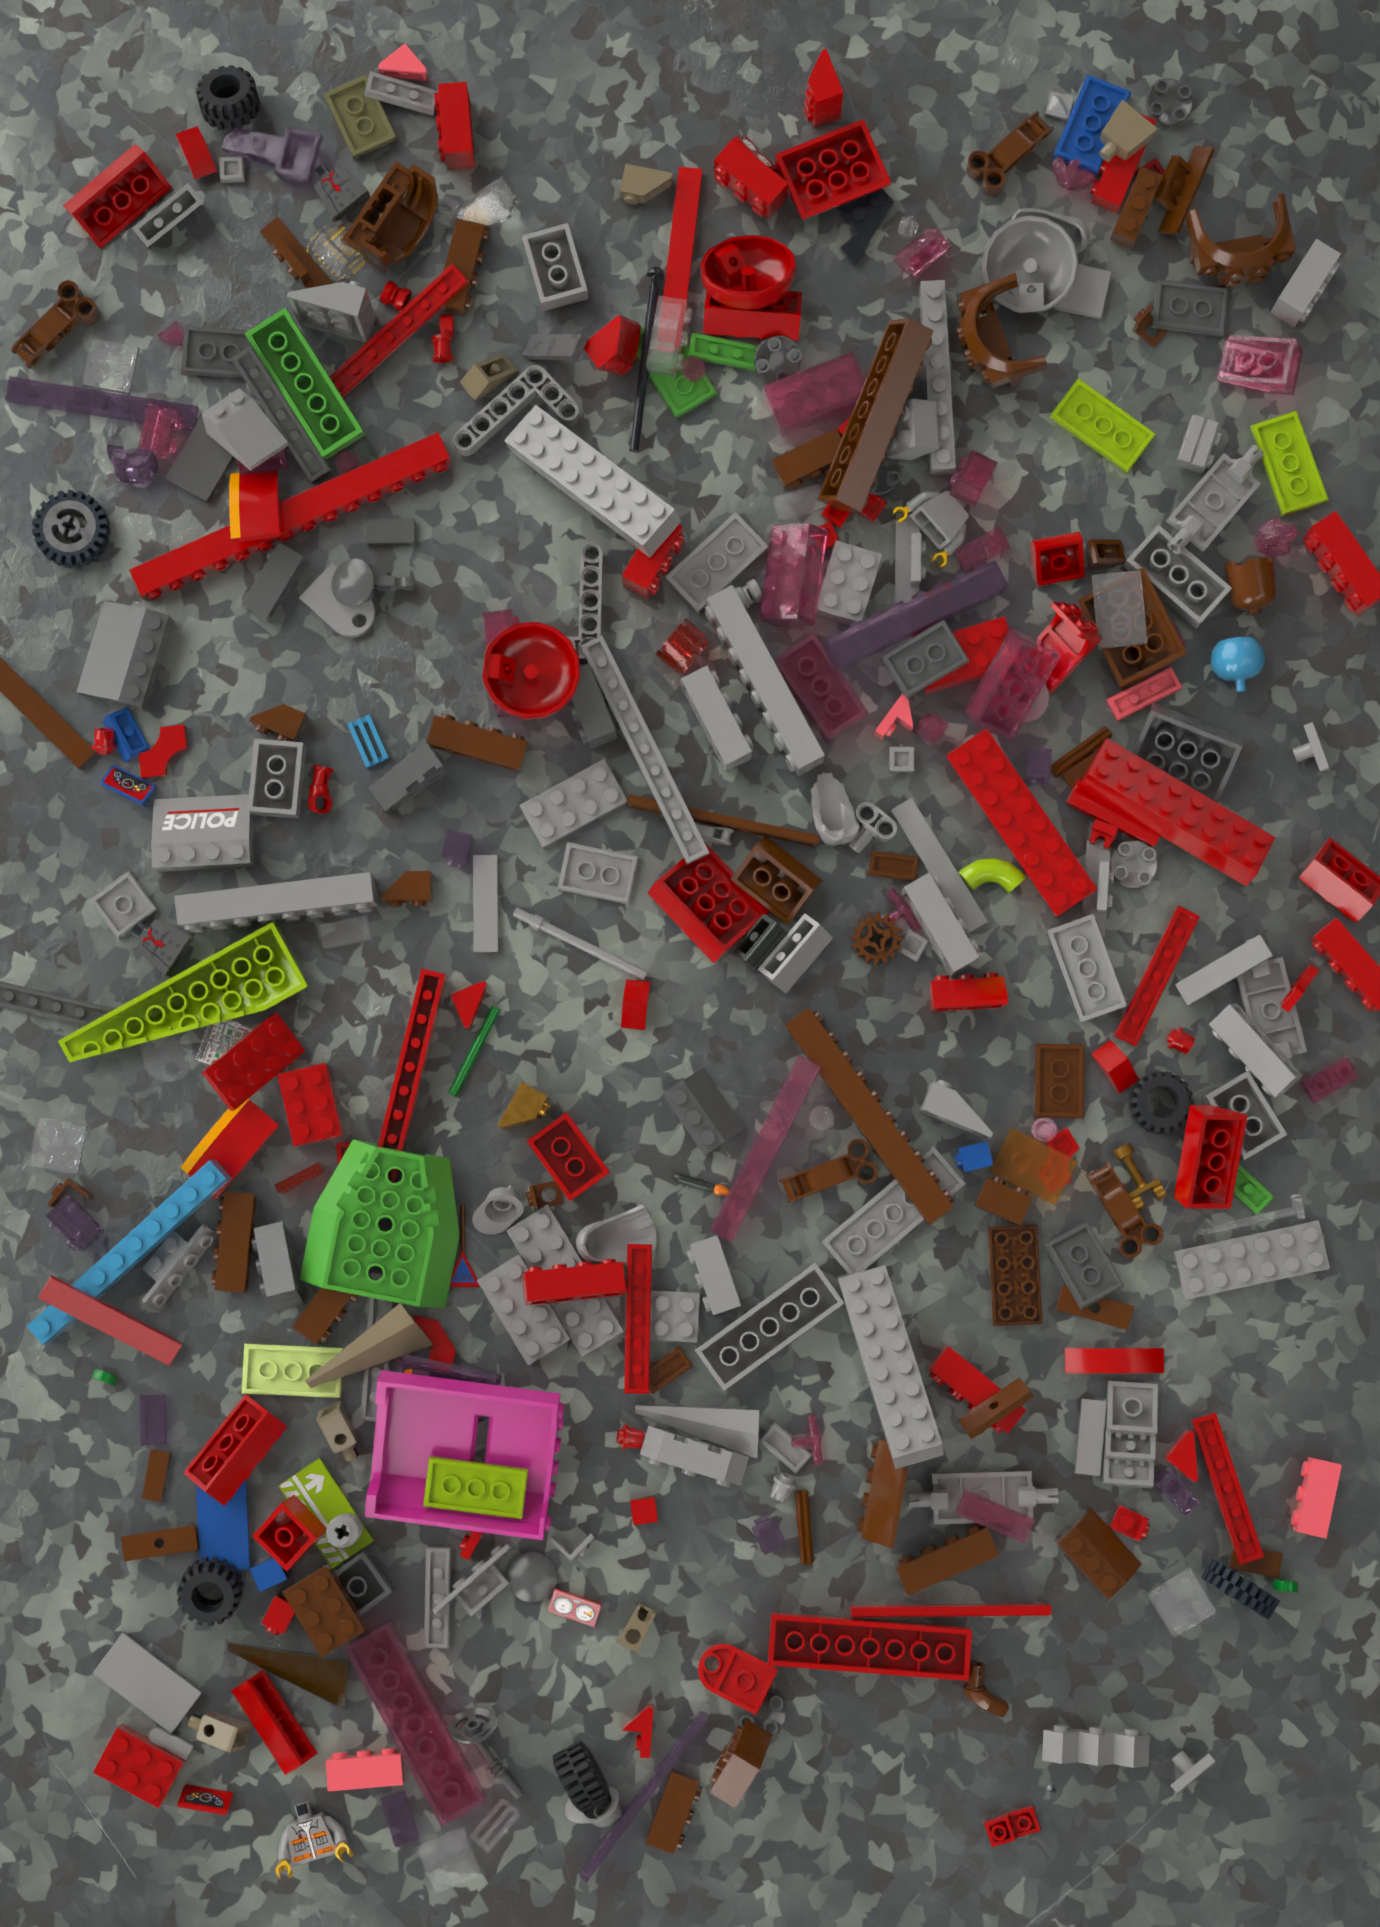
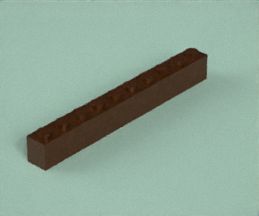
M807 1008L786 1023V1029L926 1223L931 1226L953 1210L952 1203L954 1199L947 1190L942 1192L937 1185L940 1180L932 1169L927 1171L922 1163L925 1162V1159L917 1149L913 1151L908 1145L911 1140L903 1129L898 1131L893 1123L896 1122V1119L888 1109L884 1112L879 1105L882 1100L874 1089L872 1091L868 1090L865 1085L868 1082L860 1070L855 1072L850 1065L853 1060L847 1051L843 1050L841 1052L836 1045L839 1042L831 1030L826 1032L821 1025L824 1023V1020L817 1010L812 1012L810 1008Z

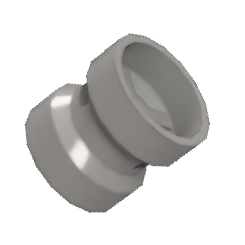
M754 579L748 581L746 586L742 588H735L746 610L750 608L751 604H758L764 601L763 594Z

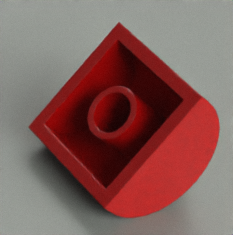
M1079 531L1030 541L1031 562L1037 586L1085 578L1083 538Z

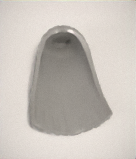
M1036 208L1019 209L1012 217L1013 220L1024 216H1036L1053 221L1063 227L1072 239L1077 254L1087 247L1090 239L1087 225L1077 217L1063 216Z
M640 1205L609 1219L585 1226L577 1235L576 1246L578 1253L587 1261L601 1263L602 1260L616 1259V1262H623V1265H627V1244H652L653 1263L657 1246V1233L650 1212L644 1205Z

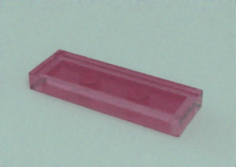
M968 1490L964 1491L955 1511L959 1516L1025 1543L1034 1523L1033 1518Z

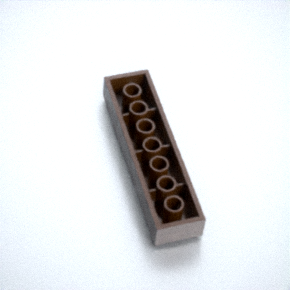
M910 318L889 320L817 500L840 511L861 512L865 508L869 500L868 493L870 488L875 484L878 477V468L886 458L888 443L895 436L897 421L905 411L904 404L907 396L913 391L915 376L923 366L922 359L925 351L931 346V336L934 330Z

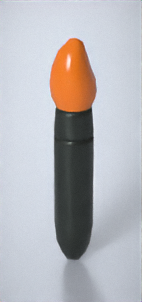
M680 1173L673 1174L672 1176L675 1181L681 1184L713 1192L715 1195L731 1194L727 1187L720 1184L715 1185L711 1182Z

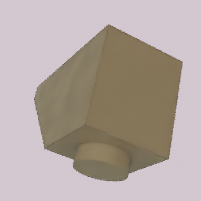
M625 164L620 188V199L632 205L644 204L672 186L673 173Z
M501 353L475 363L460 383L474 400L491 394L514 376L518 370L505 354Z

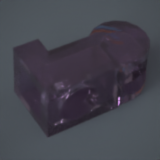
M1167 1466L1154 1478V1485L1185 1517L1200 1504L1195 1495L1170 1467Z

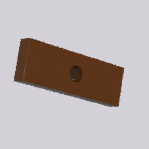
M1061 1286L1055 1310L1128 1330L1134 1306L1102 1298L1095 1302L1098 1305L1097 1312L1093 1313L1090 1310L1091 1305L1080 1310L1068 1287Z
M1019 1377L959 1418L958 1422L968 1436L973 1439L996 1422L1004 1419L1006 1415L1018 1407L1023 1406L1034 1396Z
M196 1524L121 1536L124 1562L199 1550ZM158 1538L164 1540L163 1547L158 1546Z

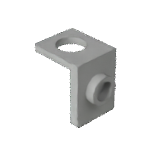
M591 1532L572 1553L554 1536L550 1541L572 1561L577 1555L582 1557L591 1548L588 1543L595 1537V1534Z

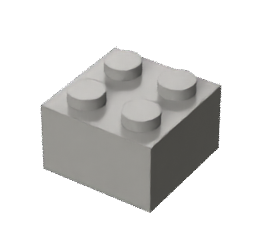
M910 399L905 402V411L895 426V436L889 441L886 448L887 458L911 461L939 449L936 401Z

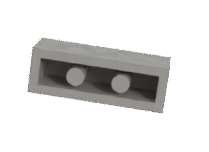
M187 183L136 224L132 230L148 248L204 202Z
M804 914L758 970L773 985L786 994L833 937L818 922Z
M718 1235L690 1244L691 1250L687 1251V1255L691 1265L696 1264L699 1273L694 1275L698 1287H704L707 1297L702 1299L706 1311H712V1314L716 1315L741 1306Z

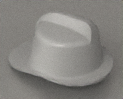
M510 1185L507 1188L499 1187L491 1190L485 1201L476 1209L473 1214L472 1223L479 1232L487 1235L502 1233L521 1216L524 1206L514 1192L513 1186Z
M608 1787L609 1798L583 1812L579 1811L571 1800L568 1799L565 1806V1814L573 1823H592L597 1827H607L617 1818L622 1817L618 1791L613 1787Z

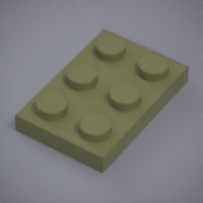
M367 74L323 93L353 159L397 140L379 100L364 96L368 81Z

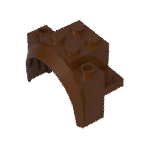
M395 161L342 238L343 243L362 254L367 263L384 274L392 264L406 259L419 245L434 218L438 203L435 177L414 164L408 169Z
M1285 193L1278 194L1277 201L1272 202L1276 231L1271 234L1272 237L1265 238L1261 234L1214 243L1203 229L1198 210L1189 211L1186 218L1191 242L1188 257L1190 264L1195 263L1197 275L1212 276L1216 274L1219 287L1235 288L1244 282L1250 281V284H1257L1264 281L1274 261L1282 263L1290 260L1296 248Z
M1015 272L961 292L962 301L958 302L960 312L964 317L959 318L960 326L956 329L961 346L967 347L964 353L969 369L974 368L976 375L982 373L985 383L990 382L992 388L1009 382L1011 387L1020 385V378L1047 369L1044 355L1021 361L1012 360L1001 323L993 306L992 299L1019 287Z

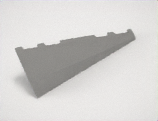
M635 1405V1413L750 1457L758 1458L759 1409Z

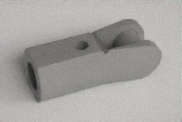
M694 821L703 840L728 846L732 845L730 838L735 830ZM715 830L722 831L720 839L713 838Z
M156 1727L149 1733L150 1742L165 1748L184 1760L189 1758L195 1746L175 1734L173 1735V1733L171 1734L162 1727Z

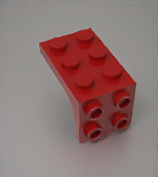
M1053 602L1050 606L1056 612L1055 617L1019 657V664L1027 673L1040 677L1047 685L1050 695L1103 639L1098 633L1099 628L1093 622L1086 621L1082 616L1083 611L1075 604Z

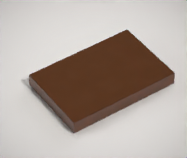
M1035 1044L1034 1117L1084 1118L1085 1045Z

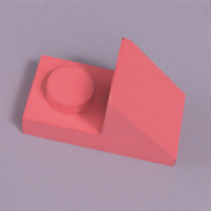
M901 694L875 730L874 735L882 740L885 735L888 737L892 735L898 726L895 724V721L912 732L913 722L909 700L903 694Z

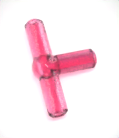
M895 888L890 889L886 894L897 909L889 914V922L903 917L912 931L916 932L921 928V925L912 914L910 906L904 903Z
M816 1415L807 1416L809 1436L792 1438L791 1445L794 1448L811 1446L813 1464L821 1465L823 1464L822 1438L818 1431Z

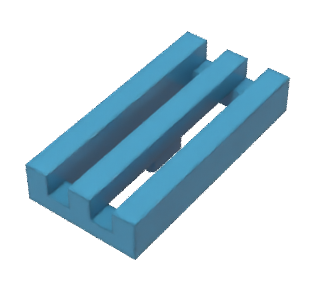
M370 714L354 722L347 723L367 769L389 759ZM368 722L382 757H377L363 725L364 723ZM357 726H359L373 758L370 762L355 730Z

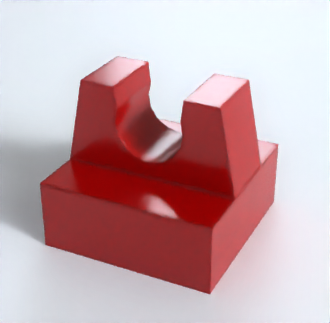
M1095 818L1089 843L1095 845L1098 838H1103L1105 840L1103 849L1108 850L1118 836V827Z

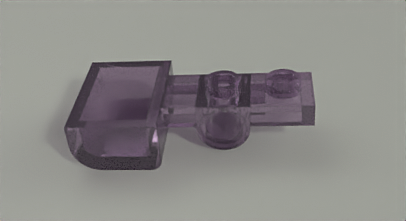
M291 127L286 128L284 138L233 128V131L226 132L222 150L227 153L248 157L250 160L260 164L276 163L274 172L279 179L309 185L323 137L319 133Z

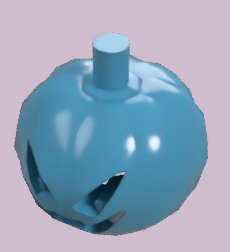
M1252 637L1225 639L1218 642L1212 650L1211 666L1213 672L1223 680L1235 681L1237 693L1246 692L1245 680L1258 675L1265 664V652L1262 646Z

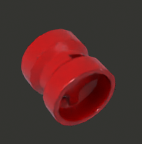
M389 280L383 288L380 302L385 305H393L395 310L401 311L409 303L412 290L400 288L397 286V283Z

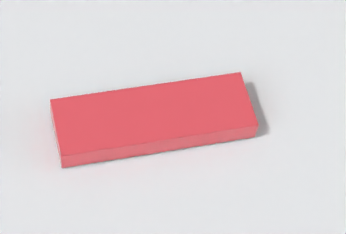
M1169 667L1108 698L1106 702L1118 722L1150 706L1153 702L1155 703L1181 690L1183 687L1172 667Z

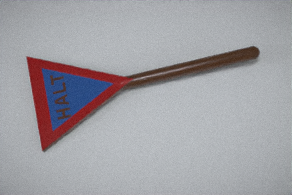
M462 1203L460 1205V1257L452 1271L449 1287H480L477 1282L478 1279L465 1255V1204Z

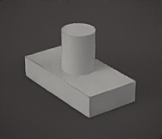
M1311 722L1303 725L1309 743L1293 748L1296 761L1300 762L1315 756L1321 773L1330 770L1314 723Z
M1182 1750L1172 1761L1181 1770L1183 1775L1170 1786L1178 1795L1213 1766L1216 1761L1208 1753L1198 1763L1194 1764L1184 1750Z

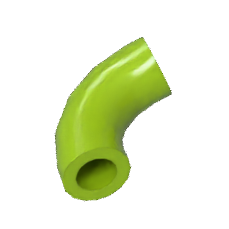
M997 858L976 860L958 872L960 877L973 891L984 883L994 882L1010 893L1027 878L1013 864Z

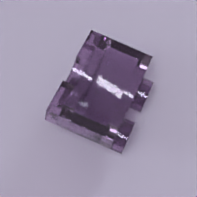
M107 444L109 461L118 481L143 485L149 484L152 481V477L159 469L154 451L137 449L136 452L128 454L122 446Z

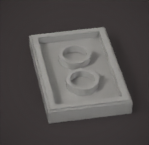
M567 842L557 890L629 905L639 857Z

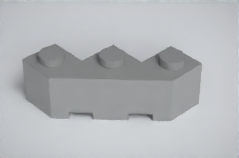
M648 1426L640 1455L649 1458L648 1462L662 1467L663 1463L682 1468V1473L696 1477L697 1473L716 1479V1484L730 1487L731 1483L741 1486L749 1459L748 1456L652 1426Z
M1054 1725V1729L1043 1730L1042 1760L1059 1764L1079 1762L1095 1766L1114 1764L1131 1768L1149 1766L1150 1735L1140 1734L1139 1729L1126 1728L1125 1732L1104 1731L1103 1727L1095 1726L1089 1727V1730L1069 1729L1068 1725Z

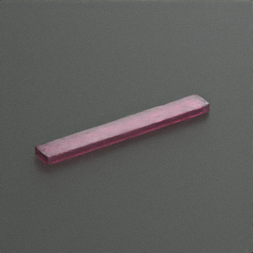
M800 1055L798 1056L710 1231L733 1242L822 1066Z

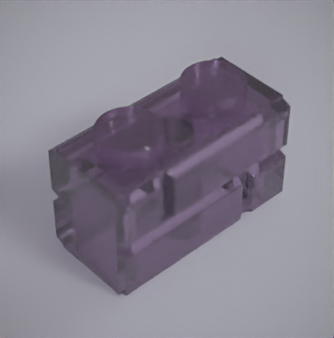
M71 1195L65 1196L46 1215L50 1220L47 1224L56 1233L61 1231L67 1237L64 1240L65 1243L74 1251L76 1249L79 1251L86 1250L105 1231Z

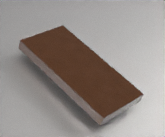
M1037 1225L987 1227L992 1325L1043 1324Z

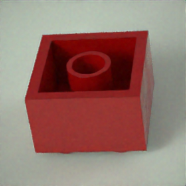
M293 1495L275 1509L252 1537L287 1572L300 1563L326 1534L327 1527Z

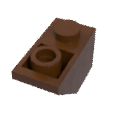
M281 704L251 716L249 721L254 725V730L267 735L268 732L277 735L276 739L279 741L298 742L309 717L304 712Z
M405 871L382 894V901L388 903V907H402V903H412V907H426L427 903H433L432 872Z

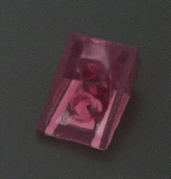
M1227 335L1217 381L1269 394L1294 395L1303 349L1295 338Z

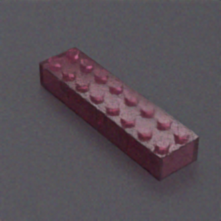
M392 1621L384 1623L346 1645L344 1649L440 1826L442 1827L484 1803L487 1799L486 1793L458 1742L450 1736L448 1724Z

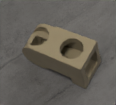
M639 1602L617 1643L637 1653L657 1611Z

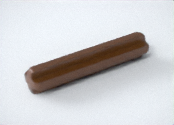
M1106 726L1101 728L1050 765L1051 773L1055 777L1060 776L1101 746L1106 738L1110 739L1112 737L1111 731Z
M807 1490L795 1491L800 1563L807 1565L814 1562L809 1495Z

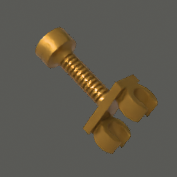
M1129 1142L1115 1149L1113 1153L1117 1160L1125 1161L1124 1163L1137 1185V1189L1128 1193L1139 1211L1145 1208L1139 1196L1140 1193L1151 1188L1157 1200L1164 1198L1167 1194L1159 1179H1154L1149 1183L1144 1182L1145 1180H1143L1144 1178H1142L1143 1176L1132 1158L1134 1149Z

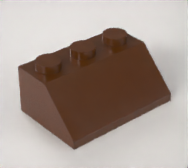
M764 836L754 846L730 879L787 925L823 881L767 836Z
M1092 1508L1087 1510L1054 1541L1108 1600L1131 1579L1142 1564Z

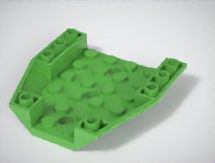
M353 1139L314 1206L300 1280L325 1289L417 1307L445 1308L460 1236L450 1158L431 1154L420 1155L380 1147L376 1143ZM391 1169H399L402 1172V1179L399 1182H392L389 1179L388 1173ZM383 1217L392 1220L393 1227L388 1231H384L379 1227L378 1222ZM372 1266H379L383 1270V1276L379 1279H373L369 1275V1269Z

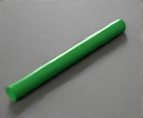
M491 1007L448 1092L455 1097L458 1096L500 1012V1009L497 1007Z

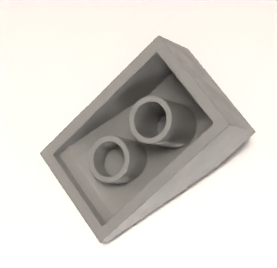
M240 388L201 413L206 433L250 471L288 446V441L262 409Z
M942 1080L930 1084L919 1112L986 1140L992 1137L993 1132L958 1092L951 1089L952 1084Z

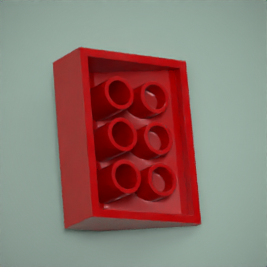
M864 119L775 154V167L779 176L788 182V195L802 220L891 185L889 176Z
M704 841L709 851L708 855L689 864L683 858L660 877L647 893L699 949L715 963L749 932L763 913L768 915L771 911L730 880L735 873Z

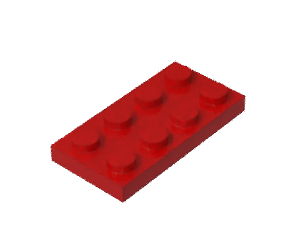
M275 1012L203 1070L202 1074L229 1110L234 1111L302 1055L305 1049L279 1014Z

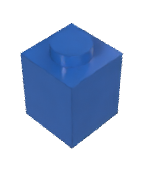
M987 1141L958 1148V1154H954L957 1169L962 1168L963 1173L993 1165Z
M271 1558L252 1567L250 1571L261 1592L290 1578L289 1572H291V1569L286 1572L274 1558Z

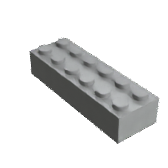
M814 1263L695 1349V1352L723 1391H725L835 1311L844 1302L817 1264Z

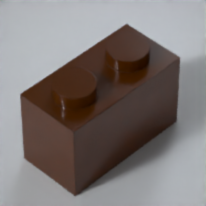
M995 1176L992 1179L986 1178L973 1206L1020 1226L1033 1199L1027 1196L1029 1192L1018 1186H1015L1013 1190L1005 1186L1006 1181Z

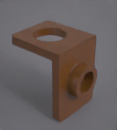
M1150 304L1146 310L1141 309L1135 316L1134 321L1136 323L1132 331L1149 345L1155 347L1168 330L1159 329V334L1156 337L1147 336L1145 328L1152 324L1153 316L1151 311L1154 307Z
M67 1179L64 1184L59 1183L51 1193L53 1198L47 1205L53 1208L56 1207L71 1186L87 1199H92L94 1196L73 1179Z
M555 1181L530 1185V1191L526 1192L529 1206H534V1210H539L546 1205L552 1207L563 1204L560 1187ZM548 1187L553 1188L556 1192V1197L551 1202H546L542 1198V1191Z

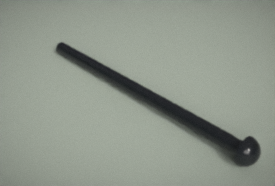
M658 266L649 268L646 274L651 278L630 452H639L647 381L650 370H647V362L651 354L654 328L658 330L665 273Z

